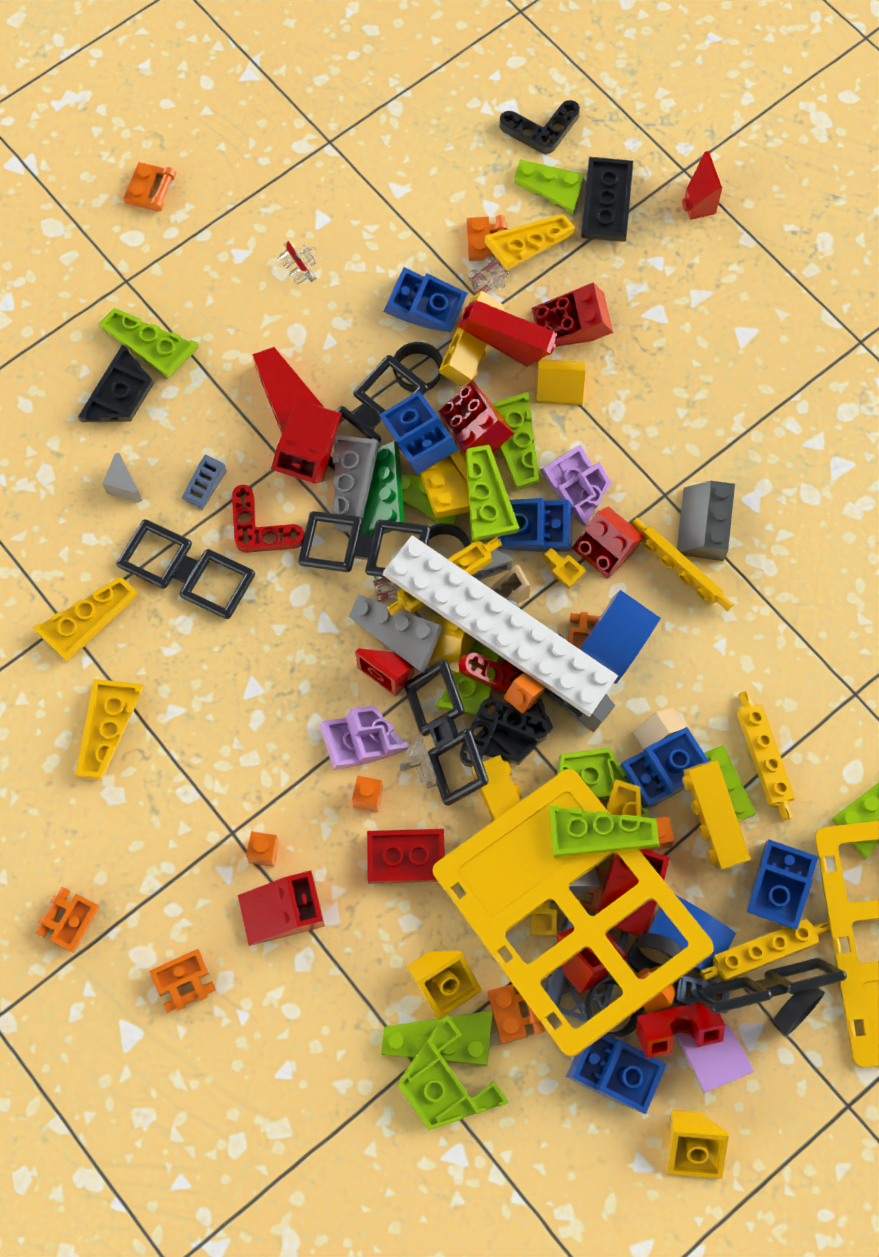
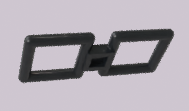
M387 355L354 390V397L363 403L353 414L344 406H340L336 410V412L342 413L341 419H346L367 438L375 439L379 443L382 440L381 436L374 429L382 421L379 415L386 410L366 395L365 392L390 366L416 387V390L411 395L418 391L424 395L428 390V385L391 355ZM330 455L328 466L335 471L333 457Z
M312 511L309 513L298 563L304 567L350 572L353 567L354 558L367 560L365 568L367 575L386 578L383 576L386 568L376 567L384 530L420 534L419 540L428 546L431 528L427 525L378 520L375 524L373 535L360 533L363 524L361 517ZM317 521L352 526L344 562L309 558Z
M147 519L142 520L116 563L117 567L162 589L168 587L172 578L185 583L180 591L182 599L224 619H230L254 579L255 571L210 549H206L199 561L186 556L192 546L191 540ZM147 530L180 545L162 577L128 562ZM210 560L243 575L241 582L225 608L192 593L193 588Z
M441 660L426 669L424 673L422 672L407 681L404 688L420 735L427 736L431 734L435 747L427 752V756L443 804L450 806L489 783V779L472 730L467 728L459 733L457 731L454 719L464 714L465 709L447 660ZM442 673L453 709L427 724L415 688L437 674ZM465 741L477 779L450 793L438 756Z
M814 958L768 970L764 974L765 979L754 981L744 976L692 990L691 997L711 1012L718 1014L768 1001L774 996L787 992L795 994L841 982L847 978V974L845 971L821 958ZM814 969H819L826 973L793 983L784 978ZM741 988H746L752 992L720 1002L710 998V996Z

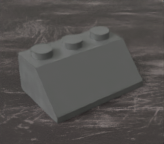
M707 481L684 487L677 550L684 556L725 560L729 548L735 484Z

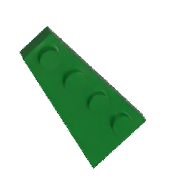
M395 441L378 448L360 533L373 535L375 524L378 520L405 523L400 452ZM384 530L383 535L392 531Z

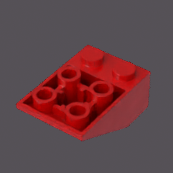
M594 282L532 307L535 324L557 333L554 342L556 347L590 342L613 333L605 294Z
M473 380L438 411L464 453L468 448L490 445L492 453H494L514 435L506 420Z
M297 399L277 445L271 470L314 484L323 482L342 413Z
M639 849L660 877L665 880L670 857L646 849ZM612 854L597 914L639 882L618 854ZM654 900L648 901L613 928L636 936L647 933L657 903Z
M311 870L286 876L238 895L249 946L325 927Z

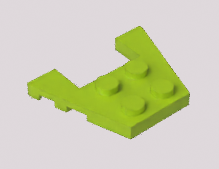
M610 748L565 753L559 756L557 775L566 769L576 771L598 800L609 799L615 779L627 782L626 775ZM641 805V817H649L646 808L643 809Z
M447 1014L439 1022L396 1084L428 1130L461 1120V1118L476 1113L485 1112L497 1106L506 1105L509 1102L494 1081L473 1097L469 1096L440 1054L441 1050L462 1035Z

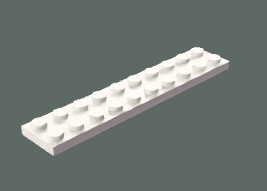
M413 535L383 572V576L588 717L591 716L618 677L611 670Z

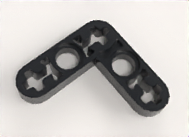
M573 100L564 101L544 128L514 111H505L500 116L499 127L507 135L538 152L550 154L557 148L578 120L580 106ZM554 124H562L564 128L562 130H555L552 126ZM524 129H531L534 133L526 136L522 131Z
M487 698L481 703L470 727L482 759L496 727L535 743L546 740L549 733V724L543 718L526 711L522 714L514 706L495 698ZM491 706H494L497 713H492L491 716L488 715L485 708L489 709ZM505 710L503 721H500L499 714H502V711ZM515 714L521 718L522 722L518 726H511L507 718ZM527 719L529 720V724L527 726L526 731H524L522 729L524 728ZM537 725H540L542 727V732H540L538 735L533 734V728H536ZM482 726L488 730L489 734L485 738H478L475 736L474 730ZM464 741L460 750V761L465 766L472 767V761L467 759V754L465 753V751L468 752Z

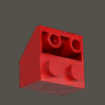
M608 506L596 512L572 549L608 579L628 560L645 536Z

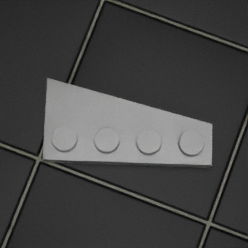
M336 435L333 453V463L335 464V477H333V486L335 487L334 514L357 516L363 520L379 448L377 440ZM334 523V529L337 531L351 532V525Z
M358 594L349 617L424 673L444 627L401 610L392 616L387 610L388 605Z

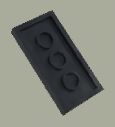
M589 157L581 238L626 242L633 172L632 160Z

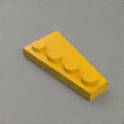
M564 214L486 235L485 244L503 267L509 270L572 236L575 227Z

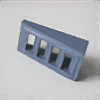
M205 454L190 480L182 500L203 510L227 472L225 464ZM206 475L212 479L209 481L203 478V476ZM198 483H200V484L206 486L207 489L205 490V489H203V488L197 486ZM193 491L203 495L200 499L192 495Z
M682 976L676 984L674 1004L683 1006L694 1004L697 1001L691 997L692 990L696 989V987H705L717 983ZM686 985L691 986L690 998L685 997ZM730 991L722 993L721 1001L729 999ZM716 995L710 997L716 1001Z

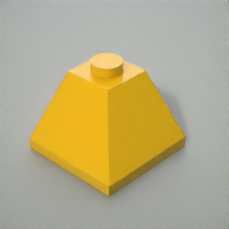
M435 616L431 622L439 624L444 628L428 665L433 666L441 660H447L451 671L460 674L459 660L463 655L469 654L475 638L443 616Z
M460 950L427 952L406 966L413 981L437 1019L482 991Z
M672 1109L668 1134L667 1174L722 1179L729 1132L700 1112Z

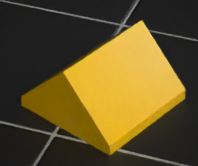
M546 359L538 361L536 403L583 405L585 362Z

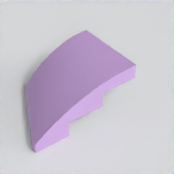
M581 445L540 469L558 498L570 501L572 504V515L583 526L589 523V519L595 508L599 506L603 494L607 492L612 483L600 462L594 465L591 464Z
M375 706L352 708L346 718L322 721L320 725L333 770L381 760L406 751L410 747L407 741L403 742L394 732V727L383 718L381 712Z
M725 1024L723 1042L697 1047L695 1040L686 1033L674 1034L690 1068L693 1069L703 1093L754 1072L746 1053L728 1024Z

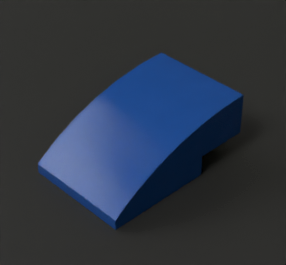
M403 267L383 312L421 327L451 332L468 293L428 273L424 277Z
M420 391L379 415L417 475L458 450L453 438Z
M543 498L509 500L519 530L518 533L497 537L502 544L498 549L547 552L552 548L556 552L572 551V504L568 499L544 501Z
M619 590L612 597L603 614L597 619L579 649L618 675L614 681L617 684L661 618L622 590Z
M685 727L646 747L643 752L622 762L620 766L626 775L627 782L640 786L641 805L643 809L649 810L685 789L682 777L685 776L683 770L708 762L709 760L688 727Z
M768 839L765 842L746 912L797 930L819 856Z
M677 896L713 942L714 949L712 954L693 968V970L700 973V970L713 966L712 958L714 955L729 949L736 933L710 914ZM660 908L648 933L666 936L679 944L684 950L688 946L687 940Z
M605 1034L574 1057L566 1078L615 1102L646 1114L667 1064L654 1057L646 1059L643 1051Z

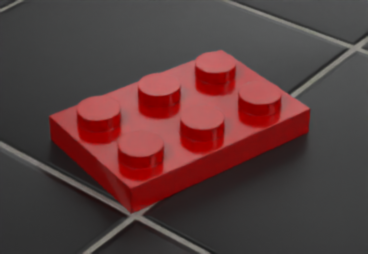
M444 829L367 831L368 884L438 882L433 874V867L435 863L445 857Z

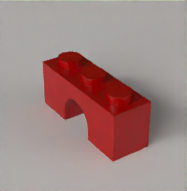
M699 1002L682 1007H672L668 1010L654 1013H645L644 1015L637 1016L636 1035L646 1059L672 1053L674 1034L686 1033L695 1040L697 1047L723 1042L725 1023L721 1014L711 1012Z

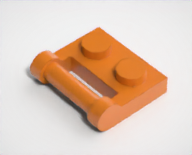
M138 162L124 195V202L154 211H161L164 206L163 199L171 180H174L176 176V171L171 167L162 168ZM158 178H162L155 197L150 199Z

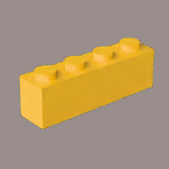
M482 290L473 296L468 303L469 305L478 300L500 310L504 306ZM458 327L438 373L460 387L474 380L478 374L477 366L486 355L484 350L488 344Z
M500 755L483 762L489 783L479 789L492 821L521 802L520 798L523 797L518 784L513 785L510 775H512V770L507 761L503 762ZM472 766V775L475 780L477 779V775L474 770V767Z
M711 760L683 770L685 776L682 777V781L686 791L691 793L693 801H690V805L694 815L699 817L701 825L698 828L702 839L707 841L709 847L707 856L711 865H715V868L725 869L751 860L718 760Z

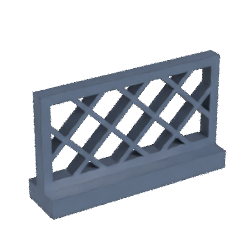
M586 910V912H587L590 916H595V915H596V913H593V912H590V911H587V910ZM565 917L561 933L574 927L567 917ZM624 931L621 933L620 940L616 942L623 951L629 934ZM560 966L548 975L544 990L563 1015L587 1022L588 1019L583 1007L585 1002L581 1003L574 990L575 987L572 986L571 982L563 974L562 966ZM565 984H567L569 989L564 991ZM607 984L606 990L598 995L595 991L592 1001H596L600 1009L599 1012L609 1005L614 984ZM571 992L577 1004L576 1007L570 1010L559 1006L562 995ZM604 995L603 1001L601 1003L599 997ZM579 1009L581 1014L574 1011Z

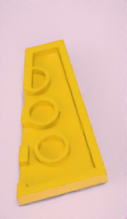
M448 457L419 473L435 518L470 512L468 484Z
M120 576L94 591L93 595L83 601L80 599L73 603V606L69 609L52 615L50 620L43 624L39 623L33 626L32 629L68 662L136 599L139 594Z
M93 680L75 774L77 777L103 780L143 692V684Z

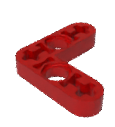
M243 484L234 488L232 492L234 540L239 551L249 553L296 549L302 546L304 531L299 525L288 524L256 527L255 497L252 488ZM241 493H246L247 495L245 498L246 506H242ZM247 513L251 516V520L245 524L240 523L238 517L241 514ZM243 530H247L249 538L248 544L243 545L242 542L244 539ZM293 532H296L297 534L295 541L291 540V535ZM272 533L276 535L275 542L265 543L263 541L264 536ZM280 533H283L284 542H281Z
M478 653L463 655L458 665L459 670L466 677L503 694H506L511 683L524 673L506 659H504L503 665ZM472 665H473V666H476V667H480V669H479V668L471 669V668H472ZM489 667L495 671L493 681L487 675Z

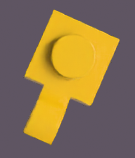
M552 548L544 554L543 560L549 566L554 567L551 574L568 590L586 572L569 554L563 559Z
M550 901L531 913L530 936H557V909H549Z

